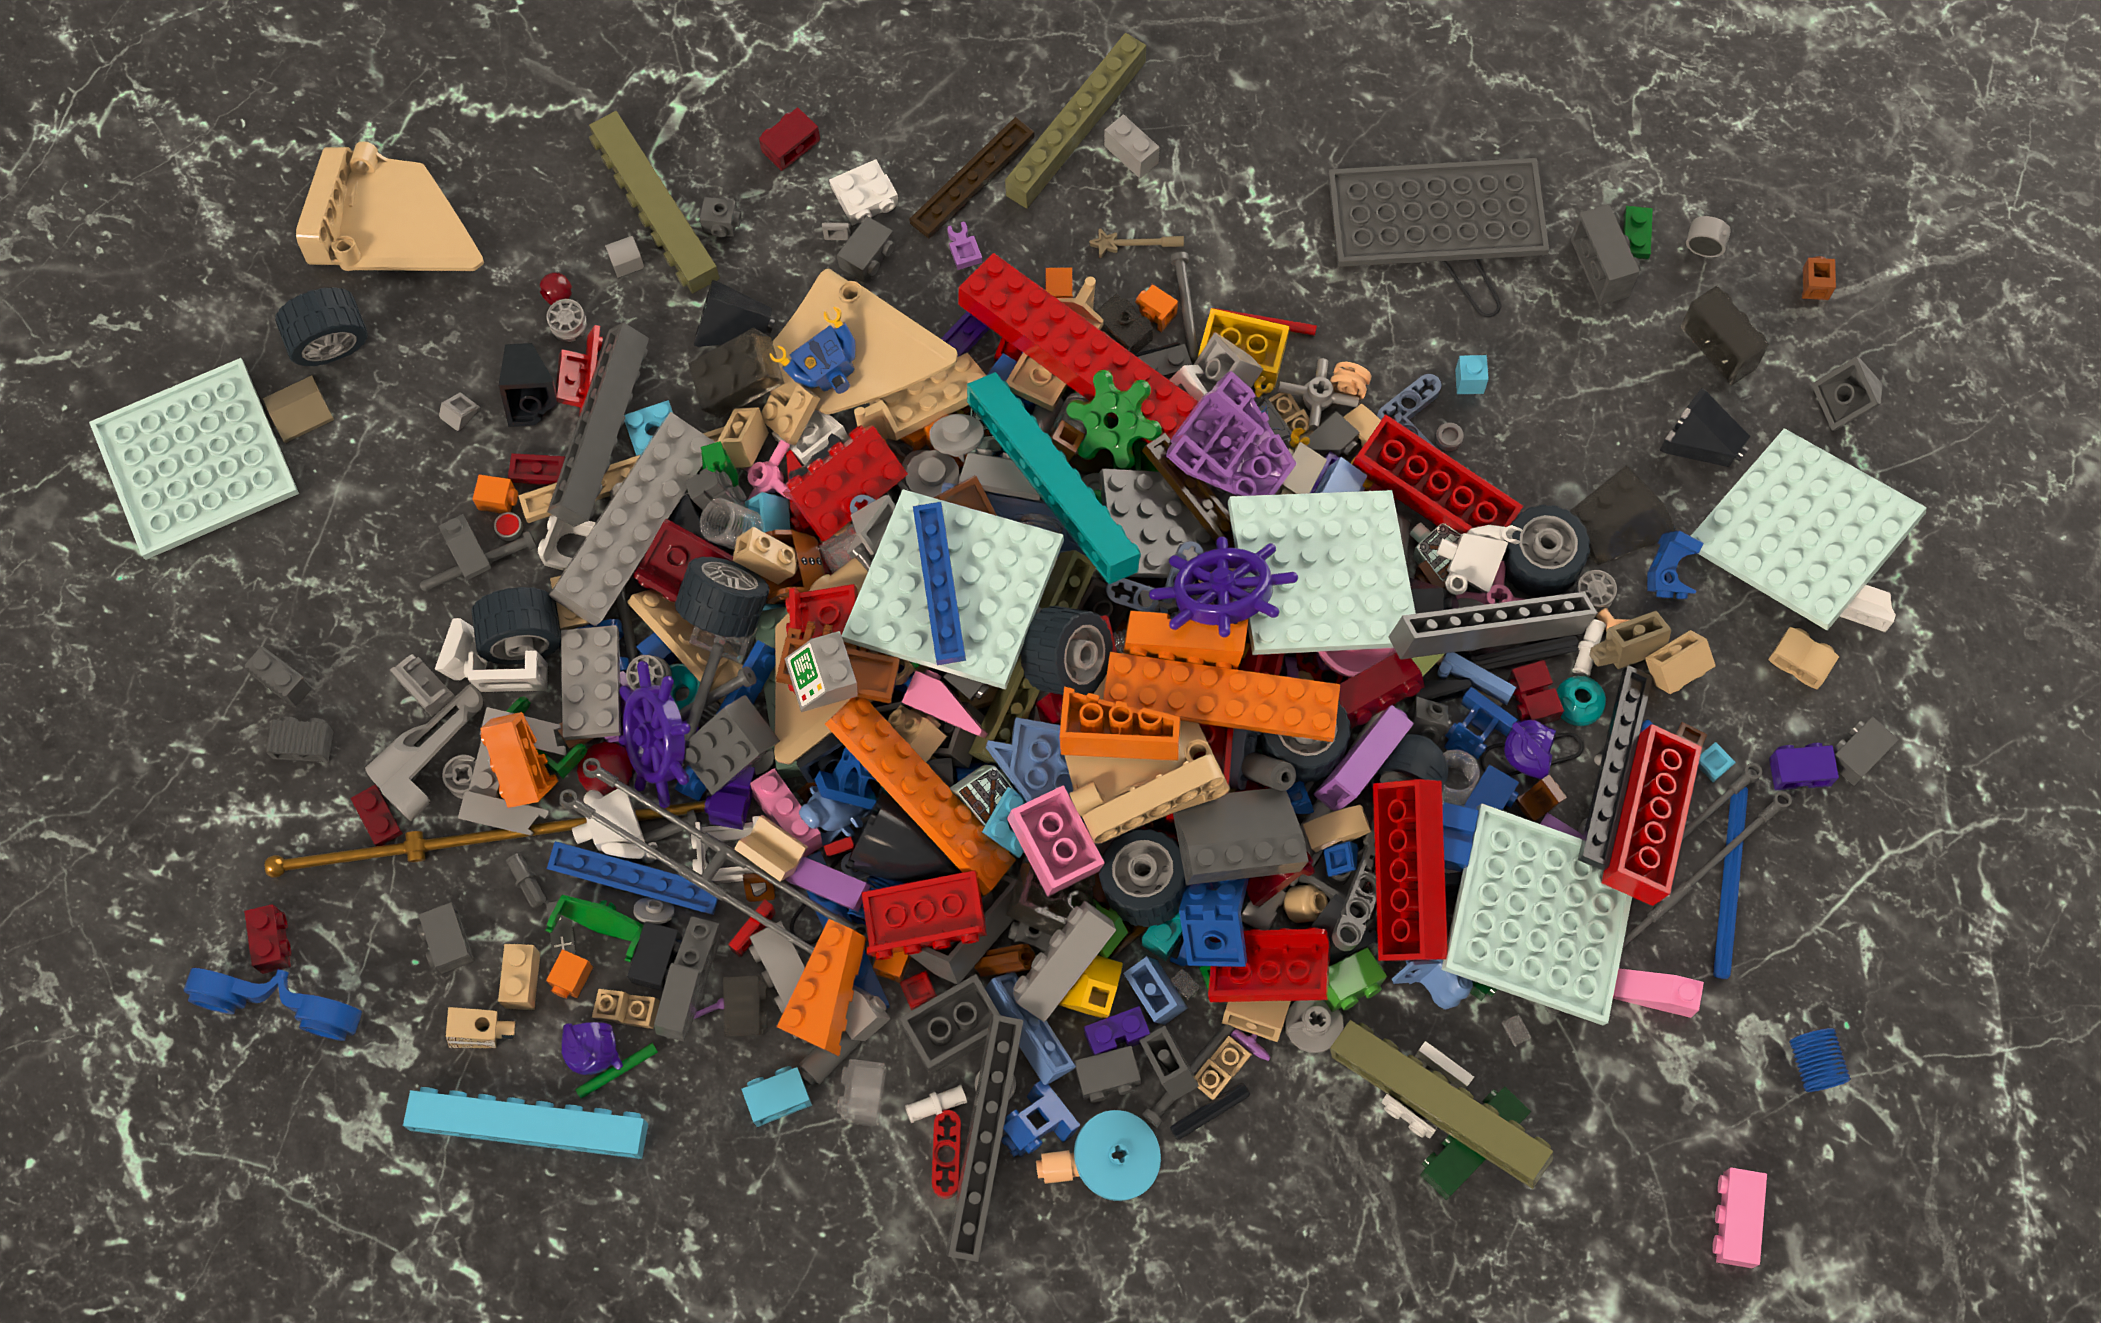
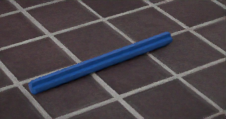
M1744 787L1737 795L1731 796L1726 846L1745 829L1748 798L1747 787ZM1743 841L1724 860L1713 972L1714 977L1728 979L1731 975Z

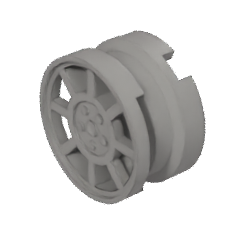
M571 299L558 300L547 311V322L552 334L558 340L572 342L576 340L575 338L580 335L583 336L586 332L587 319L578 302Z
M1591 570L1582 575L1574 593L1585 592L1598 613L1602 609L1610 607L1617 593V585L1613 577L1601 570Z
M641 655L634 658L626 672L627 682L633 690L640 688L637 664L640 661L648 663L652 685L661 686L662 679L665 676L672 677L668 663L660 657Z
M455 756L446 763L443 769L442 778L444 784L454 796L463 799L464 793L469 790L476 763V759L472 756Z

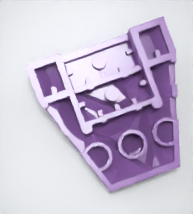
M1229 371L1217 382L1210 392L1200 399L1170 441L1172 444L1166 454V457L1187 475L1237 496L1275 495L1296 466L1295 460L1280 435H1275L1267 422L1269 420L1266 412H1261L1253 398L1256 396L1252 389L1232 371Z

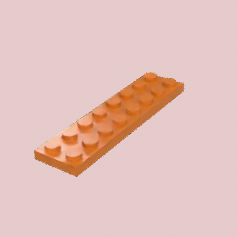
M1110 652L1103 700L1113 703L1121 701L1128 703V706L1141 710L1144 707L1178 716L1180 721L1333 742L1340 684Z
M850 698L825 725L963 873L974 870L978 872L980 892L985 896L995 887L1016 859L1008 850L982 833L985 826L951 792L949 786L941 780L868 699Z

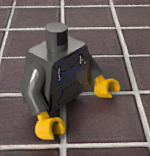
M1258 377L1254 382L1256 390H1252L1256 396L1253 399L1260 411L1266 412L1269 420L1267 422L1274 434L1280 435L1287 449H1293L1299 442L1307 446L1310 443V438L1303 437L1299 440L1300 435L1305 433L1306 430L1295 428L1291 431L1267 396L1262 397L1263 393L1267 394L1273 390V384L1269 383L1265 389H1262L1261 384L1265 381L1266 377Z

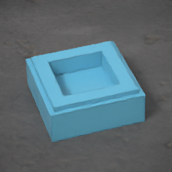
M1715 742L1700 755L1698 767L1712 782H1715L1736 762Z

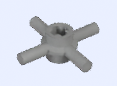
M1324 358L1318 360L1316 376L1305 386L1281 381L1278 386V392L1303 397L1305 406L1311 410L1308 428L1312 431H1315L1320 425L1321 411L1332 403L1357 407L1359 403V397L1334 392L1332 383L1326 379L1328 360Z

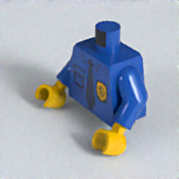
M833 307L837 312L836 319L832 320L827 311L824 312V319L829 323H833L834 328L832 325H829L789 354L792 358L790 360L786 357V351L781 346L777 347L783 351V357L775 359L771 353L770 357L774 362H780L783 365L782 369L796 383L811 389L819 386L824 392L833 387L836 393L841 394L849 389L850 383L846 377L855 370L852 361L855 359L856 341L846 323H842L840 320L842 317L841 310L838 307Z

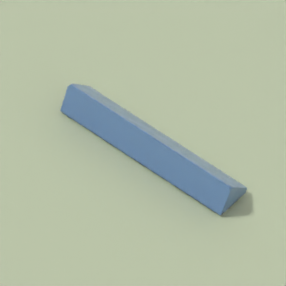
M1007 973L992 978L985 990L1001 1016L1024 1020L1019 1047L1042 1083L1047 1085L1076 1067L1047 1021L1043 1022L1016 1003L1013 994L1014 986L1019 979L1016 973Z

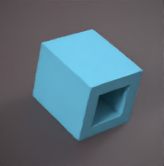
M1487 355L1459 356L1455 369L1457 394H1484L1488 382Z

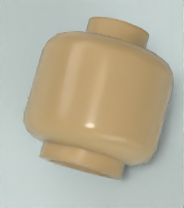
M1312 884L1298 885L1287 891L1283 907L1287 916L1293 922L1308 923L1314 922L1327 906L1328 901L1325 893L1319 891Z

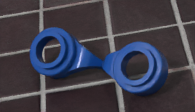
M191 968L184 987V992L189 995L188 1002L225 1014H234L236 1009L245 1008L246 1002L261 1003L268 999L279 987L281 1003L296 1012L294 1017L300 1022V1029L339 1041H345L347 1035L352 1036L356 1033L362 1015L361 1010L335 1000L290 992L287 981L289 972L279 969L271 981L264 984H256L210 970Z

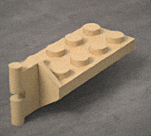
M1087 277L1076 298L1057 299L1101 330L1104 320L1093 310L1096 280L1093 277ZM1025 353L1021 355L1006 381L1013 394L1052 412L1068 386Z
M965 353L957 357V363L954 366L906 389L869 402L870 406L866 408H856L854 413L857 427L860 425L863 427L873 425L883 439L898 440L929 425L946 414L949 415L969 405L967 403V383L987 375L972 357Z
M655 589L631 595L627 603L701 682L712 646L716 642L723 644V642L715 634L699 629L683 619L676 610L675 602L665 599L662 593ZM724 644V650L710 692L738 676V671L743 667V664L731 652L730 648ZM725 697L719 699L718 701L722 704Z

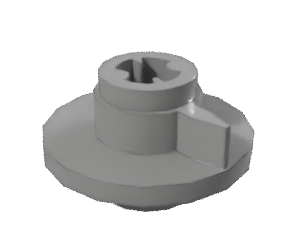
M951 414L942 417L930 429V442L933 447L941 453L959 457L962 462H964V455L980 446L984 439V429L980 421L965 414Z
M937 450L924 451L914 456L906 469L908 473L906 484L909 490L932 498L941 494L944 482L958 484L960 478L959 467L955 460L948 454Z
M1324 1000L1295 1001L1288 1009L1285 1018L1286 1033L1291 1042L1300 1050L1309 1053H1323L1329 1050L1344 1028L1343 1017L1339 1009L1331 1012Z

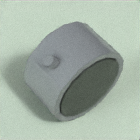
M1702 216L1695 218L1691 222L1686 246L1693 253L1703 257L1723 255L1731 232L1730 226L1723 220L1715 217Z

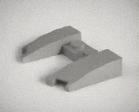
M487 707L482 726L492 718L514 713ZM525 716L537 739L536 743H533L536 749L561 755L566 754L565 746L557 747L554 730L561 729V725ZM481 740L469 790L464 793L458 818L532 836L534 832L529 827L539 815L547 819L551 811L529 805L507 808L505 800L499 799V782L496 773L491 769L490 755L487 747L484 746Z

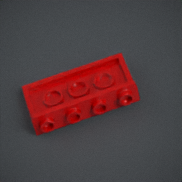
M860 425L848 434L851 438L844 443L840 441L828 450L829 455L823 460L821 458L816 459L807 466L809 470L802 477L797 475L786 483L788 488L782 493L785 497L791 498L821 541L828 540L852 520L850 504L854 497L867 495L877 500L908 475L873 425L866 427ZM865 499L861 503L856 501L854 506L860 510L867 506L868 501Z
M855 584L799 593L796 587L789 588V597L786 598V609L788 614H790V623L786 624L787 634L789 628L801 630L799 640H803L807 623L811 621L815 622L816 626L813 638L822 636L823 628L826 624L833 626L832 633L840 631L842 635L858 597V589ZM788 684L789 690L795 694L793 685Z
M975 870L862 892L869 942L867 954L876 957V960L891 959L894 957L893 953L903 951L905 955L918 954L922 952V948L933 946V949H945L951 947V942L962 941V944L979 942V937L987 936L978 872Z
M1315 927L1294 930L1281 928L1279 930L1251 929L1243 931L1247 953L1246 967L1211 966L1208 990L1210 1002L1328 1000L1331 947L1328 932L1325 929ZM1211 936L1210 938L1211 942H1221L1217 937Z

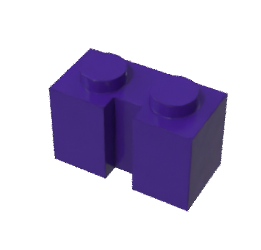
M1811 743L1804 748L1784 745L1778 747L1769 758L1775 791L1798 789L1804 786H1808V788L1829 787L1839 778L1833 745L1823 746L1822 743Z
M749 767L732 783L712 796H707L704 810L705 813H708L711 825L739 830L744 829L753 797L750 783L756 780L755 767Z
M1140 1006L1084 1026V1034L1093 1056L1117 1050V1045L1125 1042L1127 1047L1141 1044L1139 1040L1150 1034Z

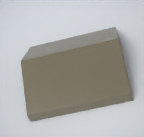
M309 376L263 398L269 415L284 443L334 420L313 376Z

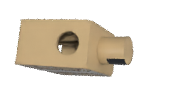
M448 1007L446 1028L449 1048H496L497 1039H514L515 1021H498V1013L493 1010ZM481 1027H489L488 1030L484 1032L478 1031Z

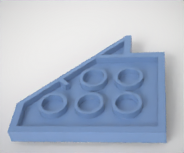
M1016 717L1011 744L987 741L986 749L1026 802L1063 785L1069 796V793L1073 791L1065 755H1061L1060 725ZM1081 817V819H1082V821H1083V823H1084V825H1085V827H1086V829H1087V826H1086V824H1085L1083 818Z

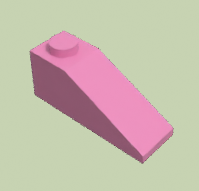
M927 669L924 674L915 671L902 703L984 739L986 738V731L948 685L940 681L941 675Z
M1618 969L1613 999L1691 1018L1699 1011L1704 982L1677 975Z

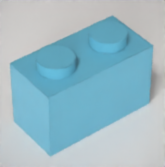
M791 1066L781 1068L775 1072L776 1076L765 1080L764 1077L753 1079L747 1083L748 1087L742 1089L756 1127L812 1106L798 1067L793 1069Z

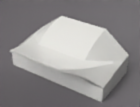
M1865 585L1842 612L1840 617L1886 632L1894 622L1896 614L1892 609L1891 594L1889 592Z
M460 618L452 619L435 670L455 681L465 678L464 663L469 661V652H473L487 666L488 661L481 658L476 650L473 626Z

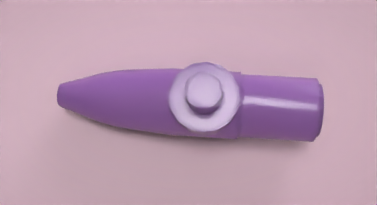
M1237 1028L1233 1031L1231 1037L1237 1040L1241 1046L1261 1059L1270 1060L1271 1057L1266 1050L1255 1041L1258 1036L1252 1034L1251 1037L1247 1036Z

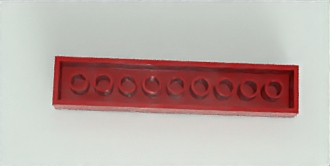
M995 253L959 286V306L1090 402L1095 398L1096 394L1093 377L1099 370L1109 371L1113 376L1115 387L1120 391L1128 390L1137 380H1145L1151 387V394L1142 403L1141 412L1146 419L1159 422L1162 427L1161 435L1166 433L1170 440L1199 402ZM1112 412L1108 414L1117 422L1119 421L1118 416L1115 413ZM1140 438V439H1142L1144 442H1146L1147 444H1149L1150 442H1152V441H1149V440H1147V439H1145V438Z

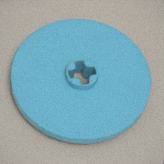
M1110 1110L1091 1118L1081 1128L1074 1148L1075 1164L1081 1179L1091 1191L1108 1200L1125 1201L1143 1194L1151 1187L1159 1172L1161 1154L1155 1134L1141 1118L1126 1111ZM1115 1149L1117 1152L1123 1153L1120 1161L1112 1157Z

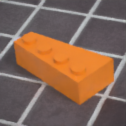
M1130 611L1123 653L1238 669L1244 653L1248 619L1237 622V624H1230V635L1224 638L1219 635L1218 625L1201 624L1190 619L1179 629L1173 630L1169 626L1171 619L1167 613Z
M1064 687L1059 736L1061 755L1178 761L1180 717L1144 707L1141 710L1132 708L1125 702L1116 701V703L1102 700L1100 696L1088 693L1083 695L1076 693L1072 688Z
M828 919L777 1025L778 1028L832 1054L840 1055L842 1046L839 1044L842 1031L845 1032L848 1020L845 1018L849 1002H852L853 983L855 976L859 973L866 937L849 927Z

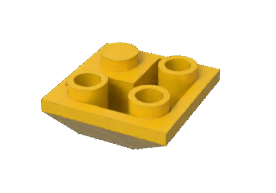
M1097 955L1058 1005L1098 1018H1108L1123 963Z

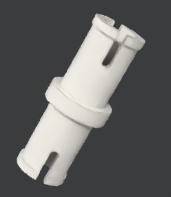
M1593 619L1586 629L1583 641L1579 642L1578 648L1580 651L1572 670L1576 675L1590 676L1594 663L1593 659L1589 656L1590 649L1600 643L1606 628L1604 622Z
M958 1085V1087L939 1094L935 1092L930 1093V1097L909 1105L907 1104L905 1108L910 1122L914 1123V1121L933 1114L938 1115L943 1113L942 1111L963 1103L965 1104L967 1100L962 1086Z

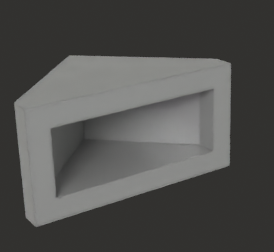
M884 495L851 514L856 533L870 554L877 552L896 507L889 495Z

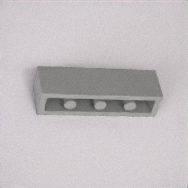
M1086 901L1080 907L1076 906L1070 912L1067 918L1068 923L1062 930L1059 929L1053 934L1049 942L1050 946L1044 953L1041 952L1035 957L1031 965L1032 969L1026 977L1024 975L1021 976L1014 986L1013 994L1016 1003L1043 1022L1047 1020L1116 931L1113 920Z
M781 921L776 923L780 927L784 928ZM766 928L750 936L753 946L749 947V950L756 963L763 962L766 970L762 972V975L769 988L775 986L779 996L774 999L781 1013H783L805 967L793 943L770 928Z

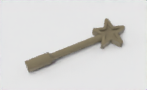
M1099 229V238L1090 240L1089 245L1098 248L1099 257L1102 258L1107 251L1117 253L1118 248L1116 246L1161 245L1162 247H1184V236H1163L1160 239H1117V233L1106 235L1102 229Z

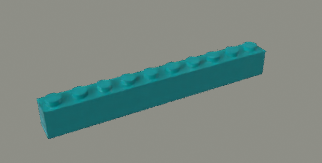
M996 372L967 383V403L1107 583L1110 585L1137 573L1139 570V559L1141 558L1138 546L1135 543H1131L1123 527L1120 524H1116L1111 518L1108 508L1100 504L1092 488L1084 484L1079 472L1076 469H1072L1068 464L1064 453L1057 450L1049 434L1041 430L1036 418L1033 415H1029L1021 399L1016 398L1011 392L1008 383L1002 381Z

